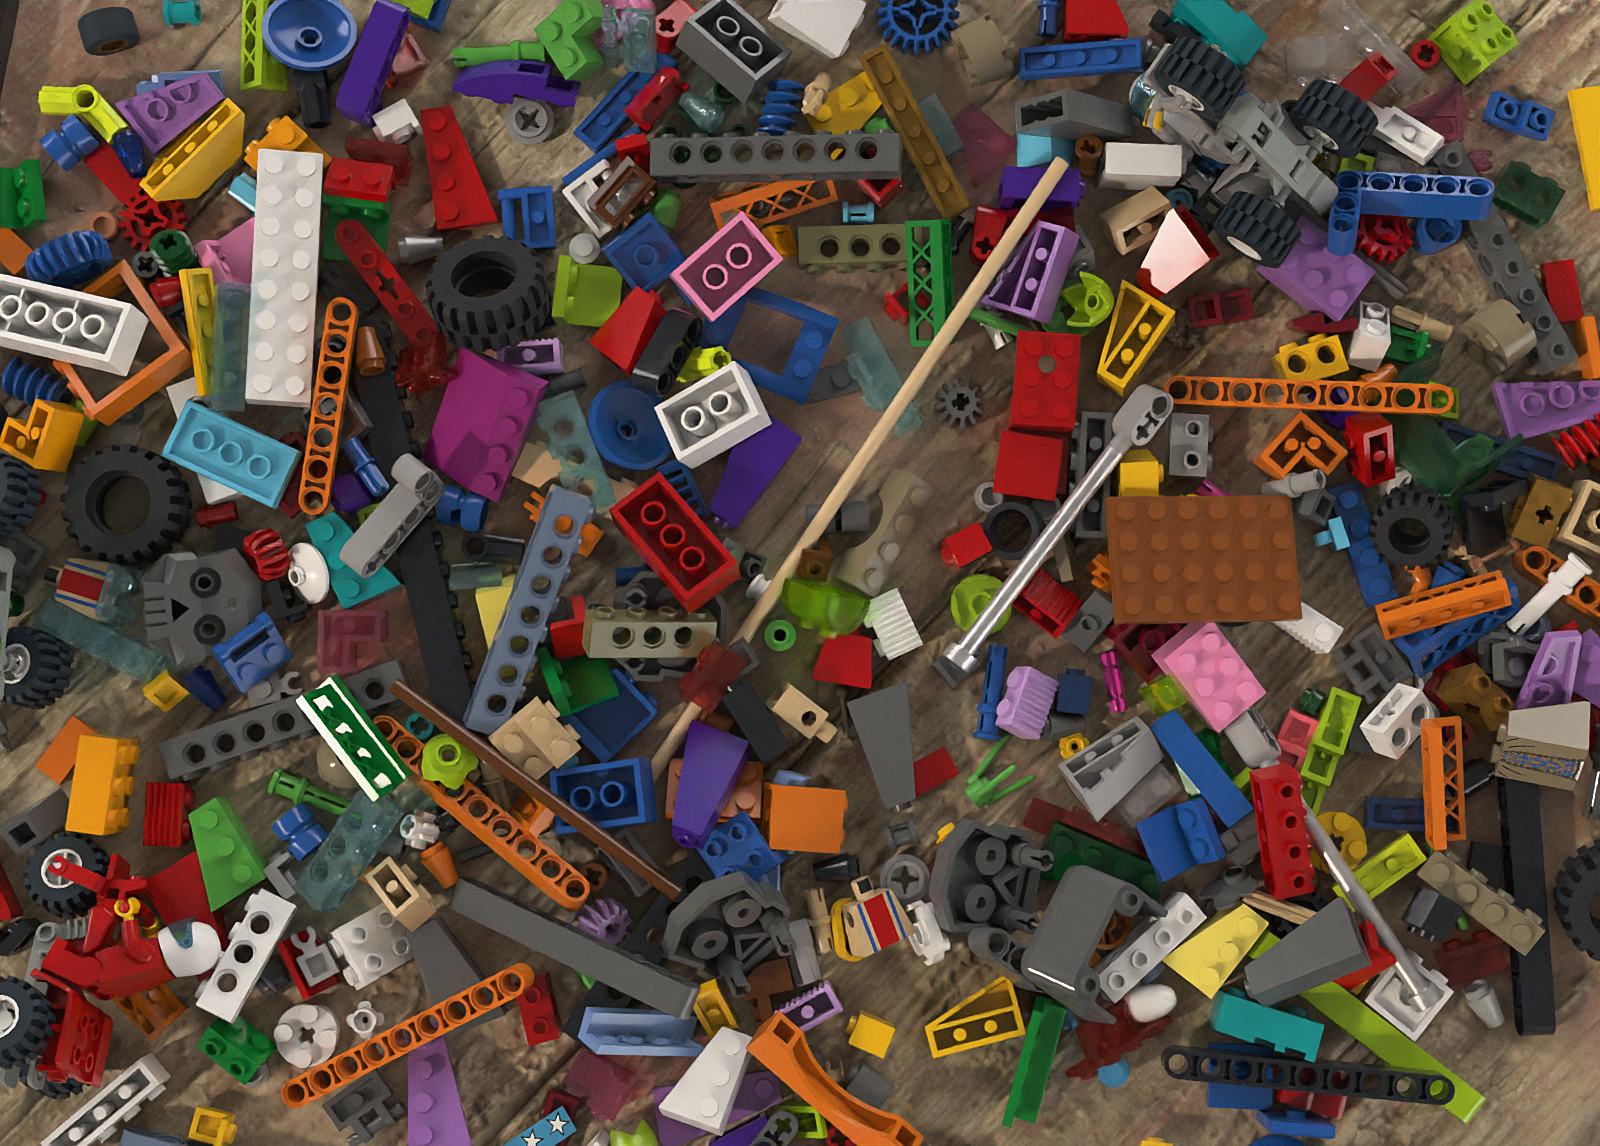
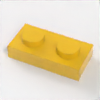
M716 979L698 985L700 986V991L693 1010L708 1037H714L722 1026L732 1030L738 1028L737 1018Z

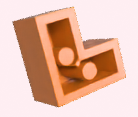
M1299 411L1284 424L1252 462L1273 481L1284 478L1297 462L1309 472L1314 469H1321L1326 477L1347 455L1348 451L1306 414Z

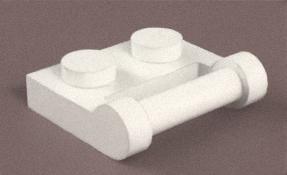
M606 159L597 163L562 190L564 196L599 241L610 235L613 230L590 211L587 201L598 189L594 181L602 178L605 182L613 173L611 171L612 166ZM624 186L615 194L623 206L631 198V195ZM610 202L604 207L613 216L618 213ZM642 207L635 215H638L644 209V207Z

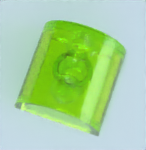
M785 578L782 588L783 605L788 613L798 617L796 625L807 629H814L815 625L820 627L818 634L830 639H837V635H846L858 628L866 617L871 601L824 582Z

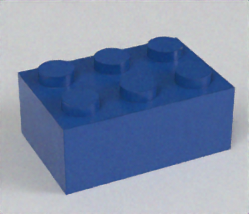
M633 758L549 771L551 791L604 830L658 822L651 759ZM555 814L556 834L571 835L581 833Z

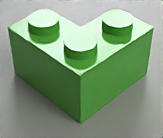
M565 0L534 28L565 80L585 81L606 63L590 38L592 34L611 19L600 0Z

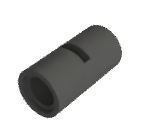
M868 501L843 502L822 535L870 532ZM823 504L806 505L807 527Z

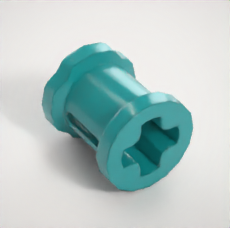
M164 0L163 17L165 24L168 27H173L175 23H192L193 26H199L202 18L199 0Z

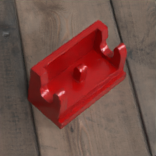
M663 66L623 110L644 133H649L653 128L652 125L683 91L686 92L690 88L688 83H684L679 79L681 74L675 68Z

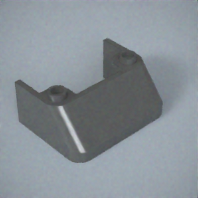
M1072 865L1065 871L1021 958V970L1027 979L1082 1020L1114 1025L1116 1018L1094 1002L1100 990V979L1098 974L1088 966V963L1114 911L1121 916L1142 915L1166 917L1168 911L1133 884L1086 865Z

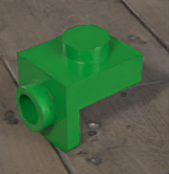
M1390 326L1391 343L1384 359L1411 367L1419 364L1422 360H1426L1431 348V342H1428L1429 332L1422 331L1418 334Z

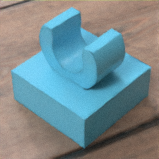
M1341 516L1327 520L1324 527L1325 531L1312 535L1315 547L1330 543L1332 552L1350 546Z

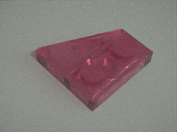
M1457 82L1449 88L1401 110L1445 138L1444 144H1450L1457 139L1460 143L1464 140L1462 82Z
M973 102L951 125L953 135L960 146L964 163L967 164L973 186L976 189L1018 144Z

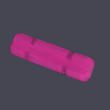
M1115 651L1102 653L1100 660L1102 667H1105L1103 675L1107 694L1111 696V700H1109L1110 709L1113 713L1128 710L1127 698L1123 696L1125 688L1121 669L1117 667V664H1119L1118 654Z

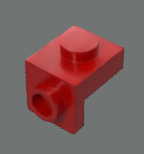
M645 133L629 134L622 139L615 140L621 162L629 156L636 165L650 176L651 148ZM634 175L627 181L628 184L641 182Z

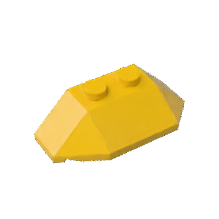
M229 98L224 99L221 104L208 112L156 157L147 172V176L140 182V186L155 201L198 198L204 191L210 189L213 183L226 170L231 168L242 155L245 114Z

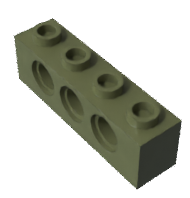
M905 224L798 227L799 270H805L806 274H822L824 269H836L837 273L847 274L855 272L856 268H867V272L878 273L886 271L887 267H898V271L907 272ZM914 227L915 241L923 248L922 227ZM886 243H895L900 251L895 255H888L883 251L882 247ZM829 244L834 245L838 249V253L833 257H826L821 253L822 247ZM856 244H864L868 247L869 252L864 256H857L852 252V247ZM923 256L916 263V267L922 266Z
M608 606L585 609L582 646L589 658L713 657L717 621L710 611L703 607L698 608L691 615L687 610H677L668 606L659 607L658 610H646L642 607L635 609L637 607L614 609ZM625 627L621 633L613 634L617 628ZM655 627L653 632L644 634L647 629ZM686 627L682 633L675 634L678 629Z

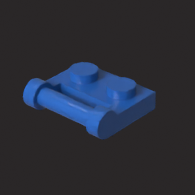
M552 186L502 189L497 192L498 201L501 202L503 236L510 237L512 241L516 240L513 202L521 200L524 240L519 241L527 244V247L529 246L535 251L557 249Z
M264 611L255 617L256 621L223 644L218 643L211 648L214 656L236 689L242 694L294 657L276 630L272 619ZM262 631L265 633L264 637L231 659V653Z

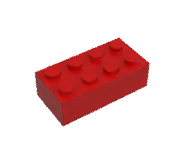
M660 472L609 509L614 525L690 615L741 577L738 563Z

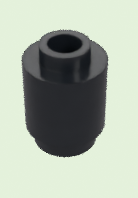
M1482 757L1478 759L1472 758L1463 764L1465 800L1491 785V780L1495 779L1492 767ZM1455 776L1451 779V781H1452L1454 784H1455ZM1447 784L1445 786L1452 797H1455V789Z

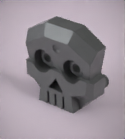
M229 548L200 556H195L190 551L163 553L154 567L139 579L145 642L161 651L177 665L200 663L204 661L206 656H214L211 650L212 647L218 643L223 644L256 621L255 617L263 612L260 579L236 548ZM202 576H206L209 579V585L205 588H200L198 585V580ZM171 598L186 606L174 618L172 616ZM207 623L213 625V632L209 635H205L202 632V627ZM256 636L231 653L230 656L236 657L250 647Z
M641 569L626 586L614 593L613 608L627 609L628 607H637L635 609L642 607L646 610H658L662 606L670 607L667 602L669 598L675 596L652 569ZM720 593L701 606L709 610L717 621L713 657L726 648L727 605ZM680 602L675 607L677 610H686ZM625 627L617 628L613 634L621 633ZM655 627L647 629L644 634L653 632ZM686 627L678 629L675 634L682 633ZM713 657L614 659L623 665L636 681H662L665 675L697 681L692 671Z
M963 818L938 846L928 892L939 927L950 932H971L977 926H987L1002 929L1009 935H1012L1017 930L1029 935L1034 934L1037 926L1031 925V922L1037 924L1040 922L1039 917L1032 913L1041 871H1048L1053 866V864L1045 862V859L1054 861L1053 854L1047 850L1037 849L1029 831L995 823L987 826L975 820Z
M737 871L701 883L670 913L662 941V947L667 959L693 966L696 974L709 981L716 979V981L726 979L731 994L735 998L747 995L743 986L748 993L751 991V985L745 975L775 947L780 956H787L792 953L787 944L794 951L797 945L789 932L791 909L782 892L766 882H755L744 871Z

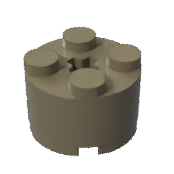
M989 13L955 29L954 33L950 34L953 41L952 45L959 60L966 59L963 63L972 87L977 85L981 87L1014 71L1011 59L1007 60L1004 55L1007 48L993 19H990Z
M1497 299L1460 326L1462 333L1470 344L1467 350L1471 358L1478 363L1483 361L1496 374L1504 372L1536 347V334L1528 320L1522 323L1516 316L1521 313L1520 310L1504 299Z

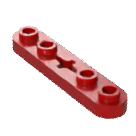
M354 219L341 221L335 230L337 243L402 332L416 349L422 351L435 349L441 342L442 334L436 328L434 319L366 226ZM379 272L388 280L395 279L396 283L393 285V288L398 295V299H395L396 297L390 291H382L381 288L384 286V282L378 275Z

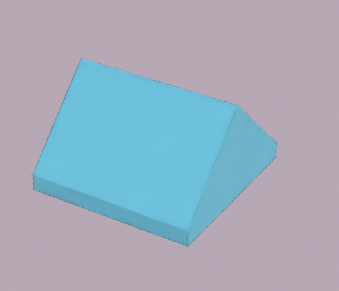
M1016 125L1017 167L1049 168L1055 157H1060L1069 164L1067 169L1073 170L1072 162L1077 155L1075 146L1078 140L1017 134Z

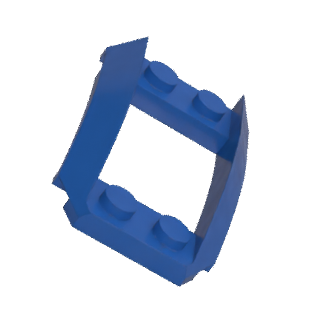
M751 287L713 322L710 323L705 319L702 334L695 347L701 346L702 349L722 346L725 351L728 348L746 302L772 309L804 322L782 376L731 357V362L735 361L748 371L755 386L792 399L801 405H804L839 321L838 318L812 307L756 287Z

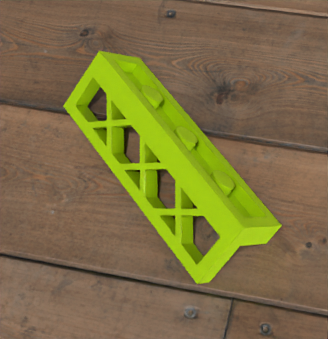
M243 0L240 91L250 93L259 89L276 93L287 91L288 65L280 62L270 53L262 36L263 17L267 9L276 0ZM253 70H254V81H252V72H253Z

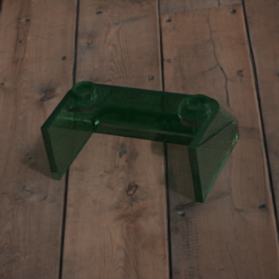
M1441 344L1437 345L1401 371L1391 383L1429 384L1427 374L1438 367L1444 347ZM1407 390L1398 392L1395 397L1397 404L1401 407H1409L1415 401L1414 395ZM1381 394L1370 406H1376L1381 402ZM1379 413L1392 424L1394 456L1419 484H1424V489L1430 490L1431 487L1437 489L1436 496L1444 495L1448 499L1447 502L1458 497L1459 494L1465 492L1516 455L1524 439V435L1520 432L1496 450L1480 438H1470L1456 446L1430 415Z

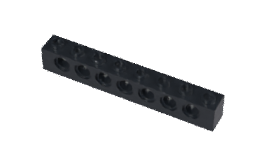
M716 823L713 831L721 825ZM694 848L672 878L674 882L683 887L674 901L661 893L622 945V949L632 954H640L647 961L663 967L668 959L662 945L659 947L651 946L647 941L648 932L653 928H660L665 933L669 919L666 915V908L672 902L681 903L690 895L685 888L688 878L695 876L700 878L703 883L716 879L711 870L705 865L702 856L696 848ZM596 980L560 1029L590 1053L593 1050L578 1038L586 1007L632 1009L627 1005L632 998L631 996L626 994L620 999H615L609 994V985Z

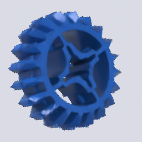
M879 0V4L883 7L877 9V16L882 18L878 21V28H887L883 32L884 39L894 36L891 41L892 48L897 47L900 43L903 44L901 49L903 54H906L908 48L912 47L913 55L918 56L919 48L924 47L926 55L931 54V44L940 50L942 48L940 38L949 42L951 40L949 31L957 29V24L952 20L959 18L960 12L954 10L958 6V0H937L942 9H938L936 5L928 4L925 0H912L908 4H900V7H894L899 0ZM917 1L920 2V9H922L919 26H916V18H914ZM894 18L899 19L900 22L908 23L912 28V35L901 30L895 23ZM942 20L934 31L922 35V29L926 24Z
M84 230L82 232L75 231L72 234L65 233L59 238L54 237V240L50 242H44L42 247L35 248L34 253L29 254L24 264L30 281L73 289L75 286L81 285L97 275H101V271L106 270L113 260L110 247L102 234H99L97 231Z

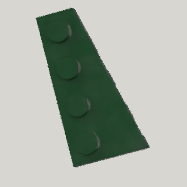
M1054 819L1041 847V850H1047L1053 854L1054 861L1045 859V862L1051 863L1053 866L1048 871H1041L1039 879L1060 882L1065 871L1070 866L1086 865L1133 884L1151 899L1157 900L1167 881H1158L1150 859L1057 819Z

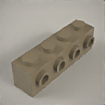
M1449 848L1447 850L1433 851L1420 867L1417 875L1451 901L1462 906L1464 911L1526 956L1545 932V927L1541 924L1543 919L1529 908L1523 911L1514 904L1516 899L1504 889L1499 888L1496 891L1488 885L1487 881L1489 879L1474 867L1468 870L1459 862L1462 858Z

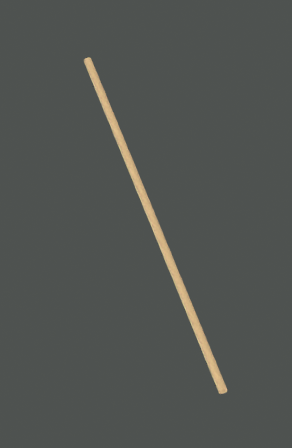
M1055 157L728 646L743 636L749 644L796 574L802 549H812L1068 168L1069 164L1060 157ZM702 687L693 697L651 760L654 784L688 735L691 721L698 720L711 700Z

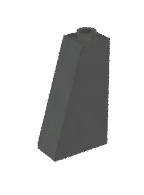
M1068 88L1015 102L1017 134L1078 140L1083 136H1095L1102 143L1133 137L1131 106Z
M906 681L847 702L886 810L893 808L894 813L912 807L910 801L916 799L908 687Z
M1342 897L1333 900L1245 966L1244 970L1248 980L1244 981V986L1251 999L1256 998L1265 1008L1371 966L1372 963L1352 909Z
M441 916L434 919L430 917L413 933L409 929L405 931L432 1005L486 979L485 975ZM484 987L485 997L493 1001L492 991ZM457 1001L458 1011L466 1014L464 1004ZM506 1003L443 1034L444 1038L505 1016L509 1011Z

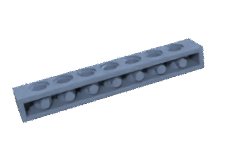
M551 484L464 714L463 721L466 728L492 735L515 715L512 710L515 702H520L525 693L526 684L523 681L526 673L532 672L536 664L537 654H534L538 642L543 643L547 635L548 625L545 624L549 613L554 614L558 606L559 596L556 594L560 583L565 584L569 577L571 566H568L571 554L576 555L580 548L582 537L579 536L582 525L589 523L593 513V507L590 506L591 501L587 496ZM563 516L571 518L569 528L563 531L555 529L557 519ZM551 546L560 548V553L556 559L546 560L544 558V552L547 548ZM545 576L549 578L548 585L544 589L537 590L532 587L533 581L537 577ZM528 606L538 608L537 614L531 619L521 617L523 609ZM516 636L527 638L524 646L520 648L511 647L510 642ZM506 665H512L515 667V672L510 677H502L499 675L500 669ZM493 695H502L504 697L503 703L499 706L489 705L488 700Z

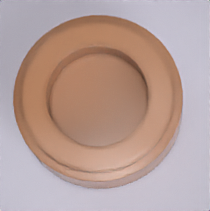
M98 211L88 221V230L97 231L99 234H102L107 243L114 242L120 236L122 228L118 225L120 220L108 211Z

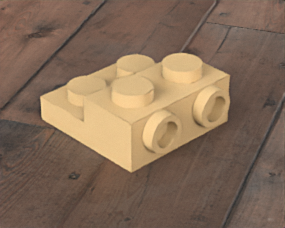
M538 696L488 737L490 742L503 756L536 780L553 766L558 769L581 749L577 742L581 736L570 723L563 726L557 719L561 714L549 700L544 704Z

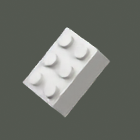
M735 361L654 407L677 460L691 469L772 424L748 371Z

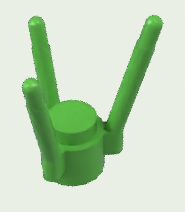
M1007 732L1002 735L1001 741H997L975 773L966 780L969 785L963 790L979 809L985 804L989 807L997 799L1035 779L1034 775H1029L996 792L995 786L1016 770L1015 765H1011L991 781L985 776L979 779L1009 738V733Z

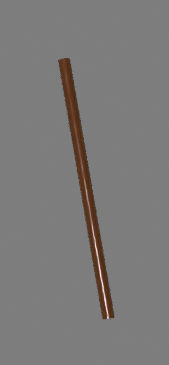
M398 678L390 687L389 692L674 901L683 887Z

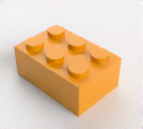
M106 734L80 735L66 820V831L96 835L124 832L131 818V810L128 808L129 796L133 795L136 785L133 770L134 765L138 763L140 758V747L137 746L138 739Z

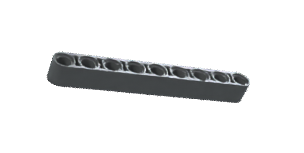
M459 876L448 905L453 911L666 1014L683 1020L689 1019L700 991V986L485 883L470 877Z

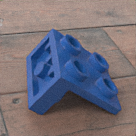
M1203 796L1176 803L1136 824L1159 882H1165L1196 865L1217 861L1226 857Z
M745 810L739 812L712 831L703 850L696 848L715 878L737 871H744L756 881L789 858L785 850H776L774 852L771 850Z

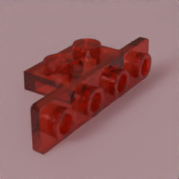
M1034 797L1023 821V826L1047 836L1054 819H1057L1143 857H1146L1147 854L1142 841L1118 831L1120 825L1102 818L1100 824L1089 819V812L1073 806L1070 812Z
M1126 1000L1117 1001L1115 1004L1113 1003L1104 1010L1116 1018L1114 1025L1086 1020L1074 1027L1086 1058L1065 1071L1067 1078L1080 1077L1084 1081L1099 1074L1098 1069L1102 1066H1110L1119 1062L1121 1054L1135 1051L1143 1046V1040L1163 1034L1164 1027L1173 1022L1171 1015L1136 1026Z

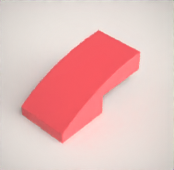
M1288 707L1275 737L1282 752L1281 755L1276 757L1280 764L1286 763L1299 772L1308 754L1306 748L1319 723L1317 717Z

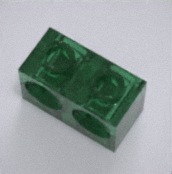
M1511 160L1501 168L1493 182L1494 193L1492 201L1499 209L1538 230L1549 222L1566 191L1558 187L1559 184L1555 180L1533 173L1527 164ZM1508 179L1513 180L1517 184V191L1509 188ZM1535 194L1543 198L1544 206L1536 203Z

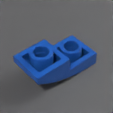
M1497 90L1490 94L1482 121L1523 137L1546 141L1555 111L1532 100L1522 102Z

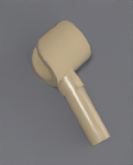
M827 1060L824 1063L825 1072L837 1084L842 1082L845 1077L842 1061L839 1060V1067L837 1069L830 1070V1063Z

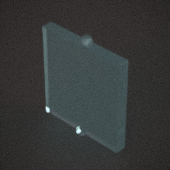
M474 562L450 565V590L502 586V564Z

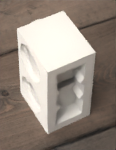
M1397 683L1364 720L1360 728L1374 752L1398 760L1421 734L1420 719L1435 718L1436 715L1422 690Z

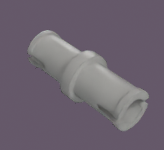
M1314 469L1302 474L1293 472L1287 474L1283 479L1263 483L1261 492L1262 495H1288L1290 498H1296L1301 496L1303 492L1324 488L1326 478L1321 469Z

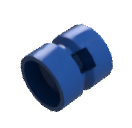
M72 113L60 123V131L52 129L39 140L52 158L66 171H69L81 161V153L89 155L101 145L94 133L75 113Z
M1420 217L1410 228L1415 231V234L1410 238L1413 241V248L1420 254L1427 256L1438 254L1454 243L1461 235V220Z
M446 484L443 495L438 501L436 523L451 527L461 524L464 530L481 533L486 522L490 499L473 491L466 494L463 488Z
M304 802L284 814L271 827L279 839L290 841L288 850L298 862L303 861L317 851L332 836L321 822L312 823L314 819L313 812Z

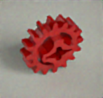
M137 191L133 192L136 200L132 202L126 199L124 202L129 207L128 210L119 211V214L125 218V221L118 223V225L123 230H127L122 237L128 242L132 241L130 246L136 250L141 248V251L149 252L151 239L160 231L177 229L186 233L189 230L182 225V222L189 220V216L185 213H180L186 208L184 204L180 201L176 202V200L155 201L146 191L143 196ZM166 205L171 210L173 219L168 218ZM157 218L162 221V222H157V223L152 222L151 224H148V223L146 222V221H150V222H151V220H152V221H156ZM135 224H138L141 229L139 234H141L142 237L138 235Z
M1360 214L1357 233L1358 245L1355 250L1363 249L1366 251L1364 255L1366 259L1371 255L1375 256L1376 263H1380L1384 258L1388 263H1391L1395 258L1399 259L1413 244L1410 238L1415 234V231L1408 228L1413 223L1412 219H1405L1403 216Z

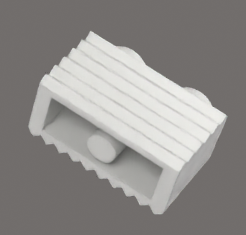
M897 588L862 604L864 610L859 613L867 629L873 627L877 639L873 640V644L880 658L886 655L889 661L923 645Z
M1301 602L1303 619L1299 621L1268 622V624L1273 623V627L1283 630L1284 634L1289 633V637H1294L1295 641L1299 640L1300 644H1305V647H1310V651L1315 650L1316 654L1330 652L1344 629L1303 602Z

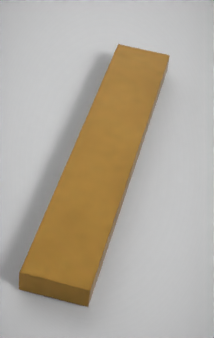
M886 43L859 57L858 59L895 130L897 133H900L902 143L942 219H952L972 208Z

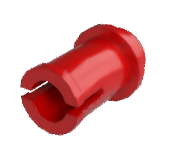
M234 501L212 507L203 505L201 509L196 510L197 521L201 528L212 529V525L239 519L238 509Z

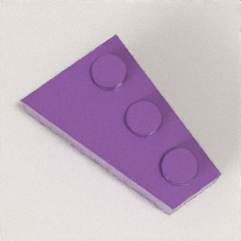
M1037 220L1015 252L1017 256L1007 270L1003 269L998 276L1000 280L989 295L986 294L981 302L993 308L1050 325L1080 235L1066 227Z

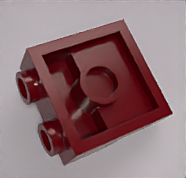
M299 431L295 433L289 432L279 440V442L303 452L278 504L290 519L295 518L303 511L299 505V492L307 438ZM317 460L312 464L311 469L314 476L322 478L327 474L328 468L324 461ZM335 473L334 481L338 478V476L336 475V473ZM316 491L310 492L307 496L308 505L321 496V494Z
M1113 618L1107 625L1108 630L1103 635L1117 653L1126 659L1141 680L1149 684L1162 672V669L1151 655L1183 628L1179 623L1114 624Z

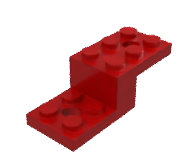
M1018 330L1013 395L1009 399L1007 431L1064 440L1056 495L1065 496L1070 433L1075 428L1081 335ZM1044 356L1052 358L1055 362V370L1050 373L1041 371L1038 366L1039 359Z

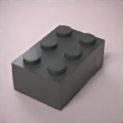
M712 0L686 19L675 44L744 105L766 88L768 82L776 80L781 75L792 53L789 48L733 0Z

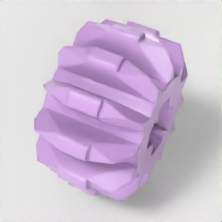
M607 896L603 900L595 898L591 907L585 905V914L577 916L580 921L577 928L613 945L617 942L623 943V935L630 933L628 925L632 920L629 914H627L626 907Z

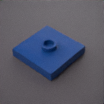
M650 211L601 249L633 290L638 286L647 293L668 278L676 268L687 260V257Z
M1208 1042V1048L1274 1055V1048L1263 1044ZM1208 1058V1073L1216 1068L1217 1062L1214 1058ZM1239 1061L1236 1063L1233 1069L1234 1074L1237 1076L1246 1074L1249 1069L1248 1062ZM1273 1064L1266 1071V1077L1269 1079H1273ZM1207 1082V1106L1211 1108L1272 1110L1273 1089Z
M1273 1109L1257 1110L1256 1120L1271 1134L1335 1138L1336 1126L1321 1114L1308 1113L1299 1109H1286V1111Z

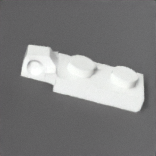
M1369 100L1366 103L1378 118L1379 124L1373 134L1421 165L1425 166L1444 144L1445 138L1395 106L1382 109Z

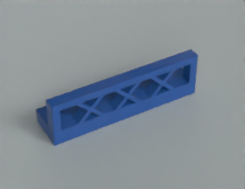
M1502 574L1509 588L1512 605L1506 606L1500 611L1499 609L1394 638L1395 645L1410 658L1414 674L1422 678L1518 613L1522 608L1516 585ZM1481 618H1483L1481 623L1475 628H1473L1475 623ZM1458 635L1455 641L1448 645L1450 639ZM1432 652L1429 659L1421 663L1420 659Z

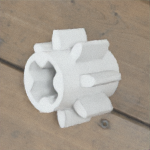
M415 809L414 815H407L402 820L400 826V833L406 838L404 844L421 850H425L426 844H433L438 839L440 833L439 826H436L434 823L436 815L419 809Z

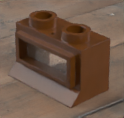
M627 156L590 197L587 205L593 214L619 234L622 229L626 230L635 223L637 219L635 214L643 205L648 207L656 199L658 185L652 177Z

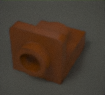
M820 536L812 549H802L796 571L798 579L827 582L833 559V552L828 537Z

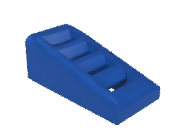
M676 458L654 469L656 474L660 472L665 478V475L681 468L682 474L667 481L671 486L687 480L689 485L676 490V492L683 496L692 491L694 496L685 500V502L689 506L698 503L700 508L694 510L699 518L710 514L685 464L679 462Z

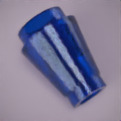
M124 130L115 134L112 138V149L129 174V177L132 179L144 177L148 171L142 138L133 130Z
M202 664L182 680L186 685L184 689L212 711H215L228 700L210 669L206 670Z

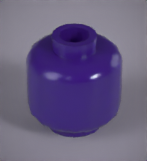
M355 468L338 476L332 487V506L337 511L342 509L350 515L372 504L375 500V496L371 493L361 476H357L354 473Z

